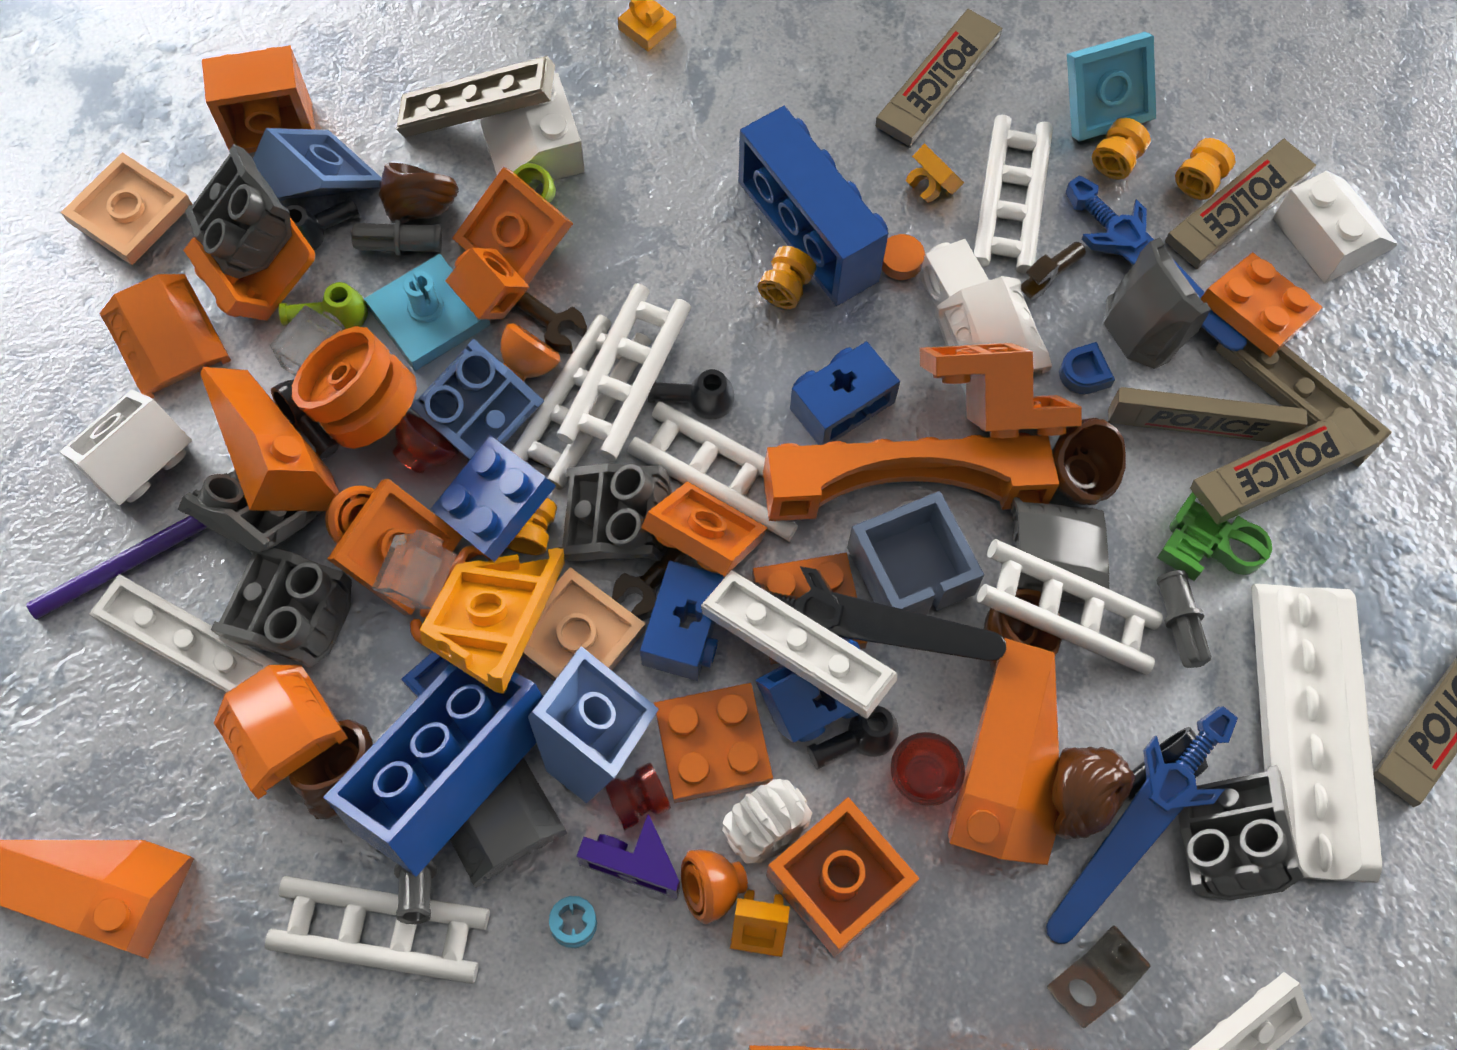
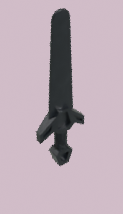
M800 566L811 590L798 598L796 596L769 592L763 584L759 582L753 583L842 638L984 661H997L1006 652V641L996 632L835 593L817 569Z

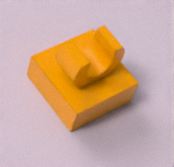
M631 0L629 2V9L618 17V30L648 52L676 28V16L654 0Z
M925 143L912 156L922 167L912 170L908 174L906 182L915 188L920 181L928 179L929 186L920 195L926 202L930 203L939 196L941 186L953 195L964 184Z
M748 889L744 899L737 898L730 949L782 957L790 906L784 905L781 894H775L773 903L754 901L755 890Z

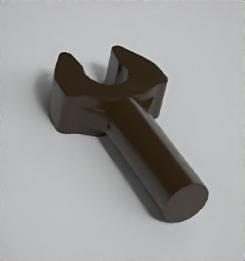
M1074 242L1053 258L1046 254L1039 258L1026 271L1030 278L1021 284V291L1031 300L1043 295L1056 276L1085 256L1086 249L1084 245L1080 242Z
M527 291L515 304L546 327V333L544 334L545 343L558 353H573L572 342L565 335L560 334L563 330L572 329L582 337L587 331L585 319L582 313L575 307H570L566 311L556 313Z
M669 547L661 561H656L643 576L635 577L627 573L621 574L614 584L612 599L621 604L628 595L633 593L639 594L643 599L634 607L631 613L640 620L650 618L657 599L656 589L663 581L668 562L681 563L687 554L677 548Z

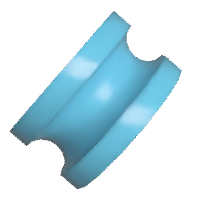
M568 896L562 898L553 906L549 915V926L554 939L560 945L576 949L585 946L592 940L597 929V919L593 906L587 900L579 896ZM575 909L583 911L582 921L586 928L579 934H576L575 929H572V935L563 933L565 925L561 915L567 910H570L572 915H574Z

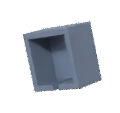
M941 491L853 525L851 528L847 549L875 603L928 615L932 604L935 610L938 611L974 596L984 577V573Z

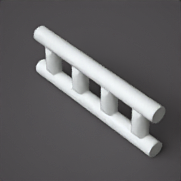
M998 115L994 119L974 255L981 267H986L990 264L991 254L1017 258V272L1026 274V271L1035 263L1053 125L1049 122H1040L1036 125L1035 134L1010 130L1011 118L1007 115ZM1007 147L1033 151L1030 169L1005 165ZM1002 182L1028 186L1025 204L1001 201ZM997 218L1023 222L1020 241L994 237Z
M639 283L633 285L556 435L561 441L568 444L574 442L579 431L601 439L604 443L599 453L611 461L617 459L691 310V305L682 299H676L670 311L645 302L650 291L646 286ZM637 318L661 327L651 348L626 339ZM618 355L643 364L633 385L608 376ZM598 393L624 402L613 424L588 415Z
M601 314L596 315L543 399L544 402L538 407L511 450L525 462L530 458L551 468L552 471L547 478L559 490H562L568 480L566 477L567 468L577 466L594 437L579 431L574 442L568 444L563 453L539 441L551 421L562 425L569 411V408L562 406L564 400L574 385L582 386L589 372L584 368L596 349H601L608 335L606 333L612 323ZM636 333L632 341L647 347L651 344V340L642 333ZM618 355L617 359H619V362L609 377L627 383L639 363ZM598 393L588 415L605 420L616 399Z
M659 401L652 412V418L663 424L650 443L635 437L631 441L627 453L650 466L660 465L668 472L670 477L683 484L688 481L768 527L767 530L790 541L798 525L790 520L769 521L767 508L745 496L758 475L763 477L765 457ZM679 432L702 444L689 465L665 453ZM718 453L742 466L729 487L705 474Z
M995 539L991 542L987 551V557L1002 563L997 588L984 584L977 594L978 603L1144 675L1152 671L1155 660L1152 656L1141 652L1140 646L1144 627L1151 630L1158 629L1162 623V613ZM1021 572L1044 582L1039 607L1015 597ZM1062 591L1085 600L1080 625L1058 616ZM1104 609L1125 618L1121 643L1099 634Z
M289 876L282 878L279 896L295 900L287 931L271 928L265 940L266 950L470 984L475 983L478 962L462 959L469 928L486 930L490 914L489 909L430 899L431 918L428 921L449 924L442 956L412 952L411 947L417 924H405L397 919L390 948L359 943L366 912L370 911L396 916L398 894ZM316 903L346 907L338 939L308 935Z

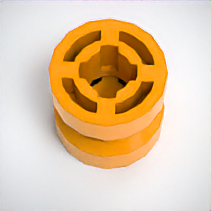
M1117 119L1107 131L1106 139L1099 142L1093 151L1092 162L1099 172L1109 178L1116 180L1125 179L1134 169L1137 163L1136 159L1141 157L1149 147L1151 142L1149 132L1141 123L1134 119Z
M1204 138L1194 147L1190 158L1185 160L1175 174V181L1186 195L1194 199L1206 200L1212 197L1221 183L1220 179L1225 178L1233 169L1236 163L1235 155L1232 149L1224 142L1214 138Z
M782 246L778 248L771 261L772 269L764 273L757 287L761 296L769 303L783 309H793L797 306L803 295L802 286L809 284L817 269L813 259L805 252L792 246Z
M546 498L507 548L527 555L544 554L549 542V535L546 532L547 527L554 522L557 512L555 502Z

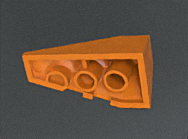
M203 367L200 375L249 510L327 511L330 501L339 493L330 469L250 372L241 369Z
M1004 638L1006 641V652L1002 658L997 660L947 834L950 844L998 859L1048 865L1056 837L1054 824L1059 815L1052 801L1053 784L1059 762L1055 653Z
M0 840V906L148 959L194 858L145 840Z

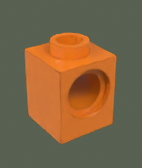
M471 247L463 252L455 261V269L445 280L478 319H504L529 289L528 284L498 250Z

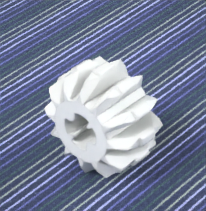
M774 779L767 785H760L751 794H746L741 802L733 805L732 811L723 820L724 826L722 831L728 838L727 843L736 855L739 854L746 864L762 863L768 857H774L782 849L788 848L791 842L799 838L801 832L809 827L813 812L807 806V800L798 788L795 789L789 780Z

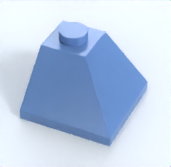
M266 128L253 157L258 171L271 186L280 201L380 188L382 179L329 130Z
M581 646L529 714L528 719L546 772L587 803L615 778L659 708Z

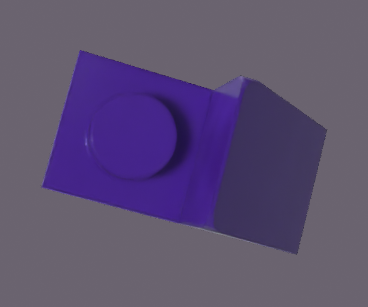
M649 815L645 819L634 853L626 851L627 843L608 835L599 834L597 841L583 837L576 855L580 866L674 899L678 898L680 881Z

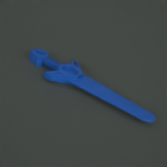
M1080 175L1068 182L1065 194L1074 210L1083 211L1086 209L1106 229V233L1083 234L1081 240L1091 250L1122 255L1134 265L1143 248L1150 241L1154 240L1146 232L1147 209L1136 199L1132 215L1122 214L1118 216L1097 196L1098 185ZM1176 263L1178 268L1181 270L1183 275L1186 277L1190 285L1193 287V289L1201 299L1205 292ZM1212 310L1209 312L1201 327L1228 350L1239 351L1243 349L1247 344V338Z
M1221 706L1198 720L1199 736L1196 735V740H1192L1193 744H1189L1190 748H1186L1187 752H1183V756H1180V760H1177L1176 763H1164L1157 736L1151 739L1143 750L1147 780L1049 918L1046 929L1047 935L1052 941L1058 944H1065L1078 934L1184 807L1208 805L1216 802L1225 789H1197L1194 770L1197 771V766H1201L1200 762H1204L1203 758H1207V754L1211 753L1210 750L1214 749L1213 746H1216L1217 743H1229L1238 720L1237 716L1224 706Z

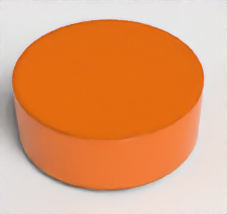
M898 234L888 238L882 265L883 272L897 280H908L915 277L922 269L925 256L923 245L915 237L906 234Z

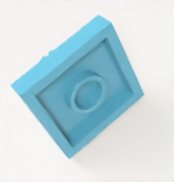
M1142 32L1067 53L1071 133L1073 138L1082 141L1106 134L1113 122L1119 118H1130L1139 123L1156 119L1154 35Z
M441 254L434 256L364 298L369 311L414 371L491 325L489 319H478L445 280L453 269Z

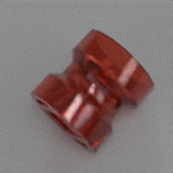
M650 762L636 768L633 776L624 780L616 777L604 787L624 831L638 825L641 817L649 813L659 815L671 809L660 779ZM637 789L639 790V792H640V794H641V796H642V799H643V801H641V802H640V799H639V797H638V795H637V793H636V790H637Z

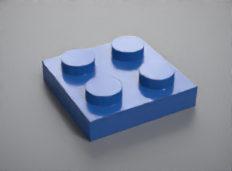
M490 435L430 509L479 551L495 562L556 485Z

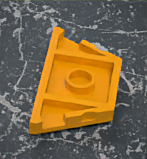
M548 549L549 559L524 563L519 562V556L516 554L498 557L495 562L493 560H478L456 564L420 628L422 645L493 691L504 694L565 565L564 549Z

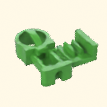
M1192 492L1170 523L1169 528L1173 534L1157 558L1175 570L1186 571L1188 577L1193 581L1196 580L1205 568L1199 564L1203 556L1208 559L1210 557L1216 559L1229 571L1236 574L1248 575L1256 572L1270 558L1272 552V541L1268 533L1260 526L1250 523L1240 516H1237L1232 523L1225 521L1217 525L1204 506L1195 501L1197 497ZM1230 538L1238 540L1254 549L1260 555L1259 560L1246 562L1239 559L1230 548Z

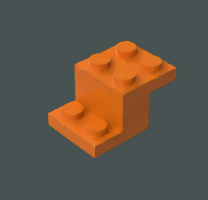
M1013 343L920 348V367L932 373L934 378H942V383L946 384L966 383L967 419L979 426L980 430L990 431V437L1015 438L1019 436V430L1037 429L1038 435L1066 434V427L1082 426L1081 406L1058 395L1033 396V351Z

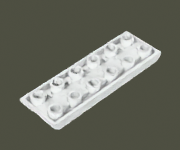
M1253 584L1251 590L1264 770L1267 772V767L1277 765L1281 771L1292 833L1299 863L1304 875L1303 879L1377 883L1382 872V856L1356 597L1349 589L1300 588L1284 585Z

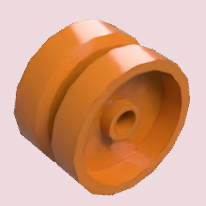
M354 326L332 335L309 354L299 368L292 384V399L313 421L320 422L326 433L342 447L356 449L368 446L384 437L402 420L411 407L417 390L416 377L395 355L389 353V349L367 327Z

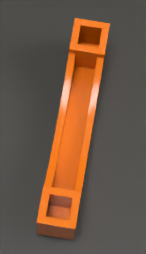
M1019 433V436L1015 438H985L982 435H971L963 439L939 440L936 437H925L917 441L896 442L889 439H878L871 443L851 444L842 441H832L824 445L805 446L785 443L777 447H767L763 468L769 521L816 519L819 507L851 491L884 483L922 481L954 485L982 493L1000 501L1002 510L1011 509L1014 497H1019L1022 502L1049 504L1059 486L1049 436H1031L1027 433Z

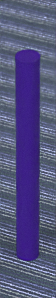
M189 515L27 602L26 606L34 619L37 620L208 527Z

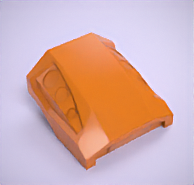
M157 274L115 293L99 313L118 346L141 394L150 398L155 397L153 393L200 372L203 367H210L219 362H222L224 365L231 361L185 274Z
M302 665L266 666L224 695L214 721V725L231 750L244 781L257 799L266 795V791L335 743L338 742L340 744L348 739L336 716Z

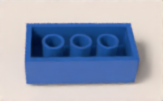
M784 105L741 128L739 137L738 183L786 244L800 249L813 259L817 269L813 278L833 304L837 307L880 281L889 234L887 225L879 214L872 213L865 205L856 185L851 181H846L839 173L829 152L825 149L821 150L810 136L806 124L800 118L795 119Z
M451 663L323 798L353 833L416 877L537 743L528 716L543 695L534 682L516 672L513 673L504 694L497 693Z

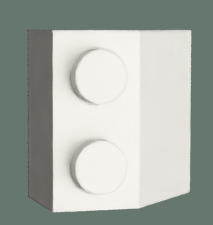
M558 73L554 74L551 101L485 117L480 120L496 175H498L503 167L514 172L519 166L527 163L543 167L552 176L553 180L585 173L581 139Z
M1327 171L1290 188L1272 218L1324 284L1394 249L1397 245V242L1345 179Z
M131 390L64 447L60 453L109 499L120 506L125 500L130 503L142 496L151 485L148 480L161 468L168 470L178 464L187 453L184 448L193 440L153 398Z

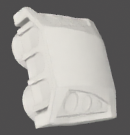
M1001 276L961 289L937 305L934 316L946 346L1013 343L1033 351V372L1040 370L1043 374L1051 370L1052 363L1049 352L1036 329L1022 295L1020 279ZM960 383L966 394V383Z

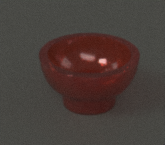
M407 411L404 417L402 416L401 421L395 426V437L398 444L392 452L402 464L417 473H424L428 466L444 465L458 454V450L424 419L412 412Z
M921 732L905 738L896 747L892 755L890 771L896 789L905 799L920 806H937L949 801L959 791L964 781L965 765L960 751L950 740L936 733Z

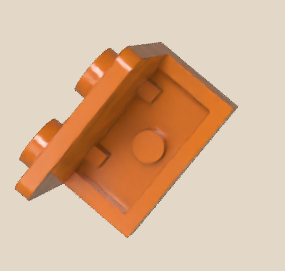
M291 218L292 236L268 268L240 279L223 273L214 257L205 252L203 245L195 237L187 244L183 251L194 265L196 275L207 284L216 298L217 306L223 312L233 317L242 316L268 321L279 307V303H282L315 260V251Z

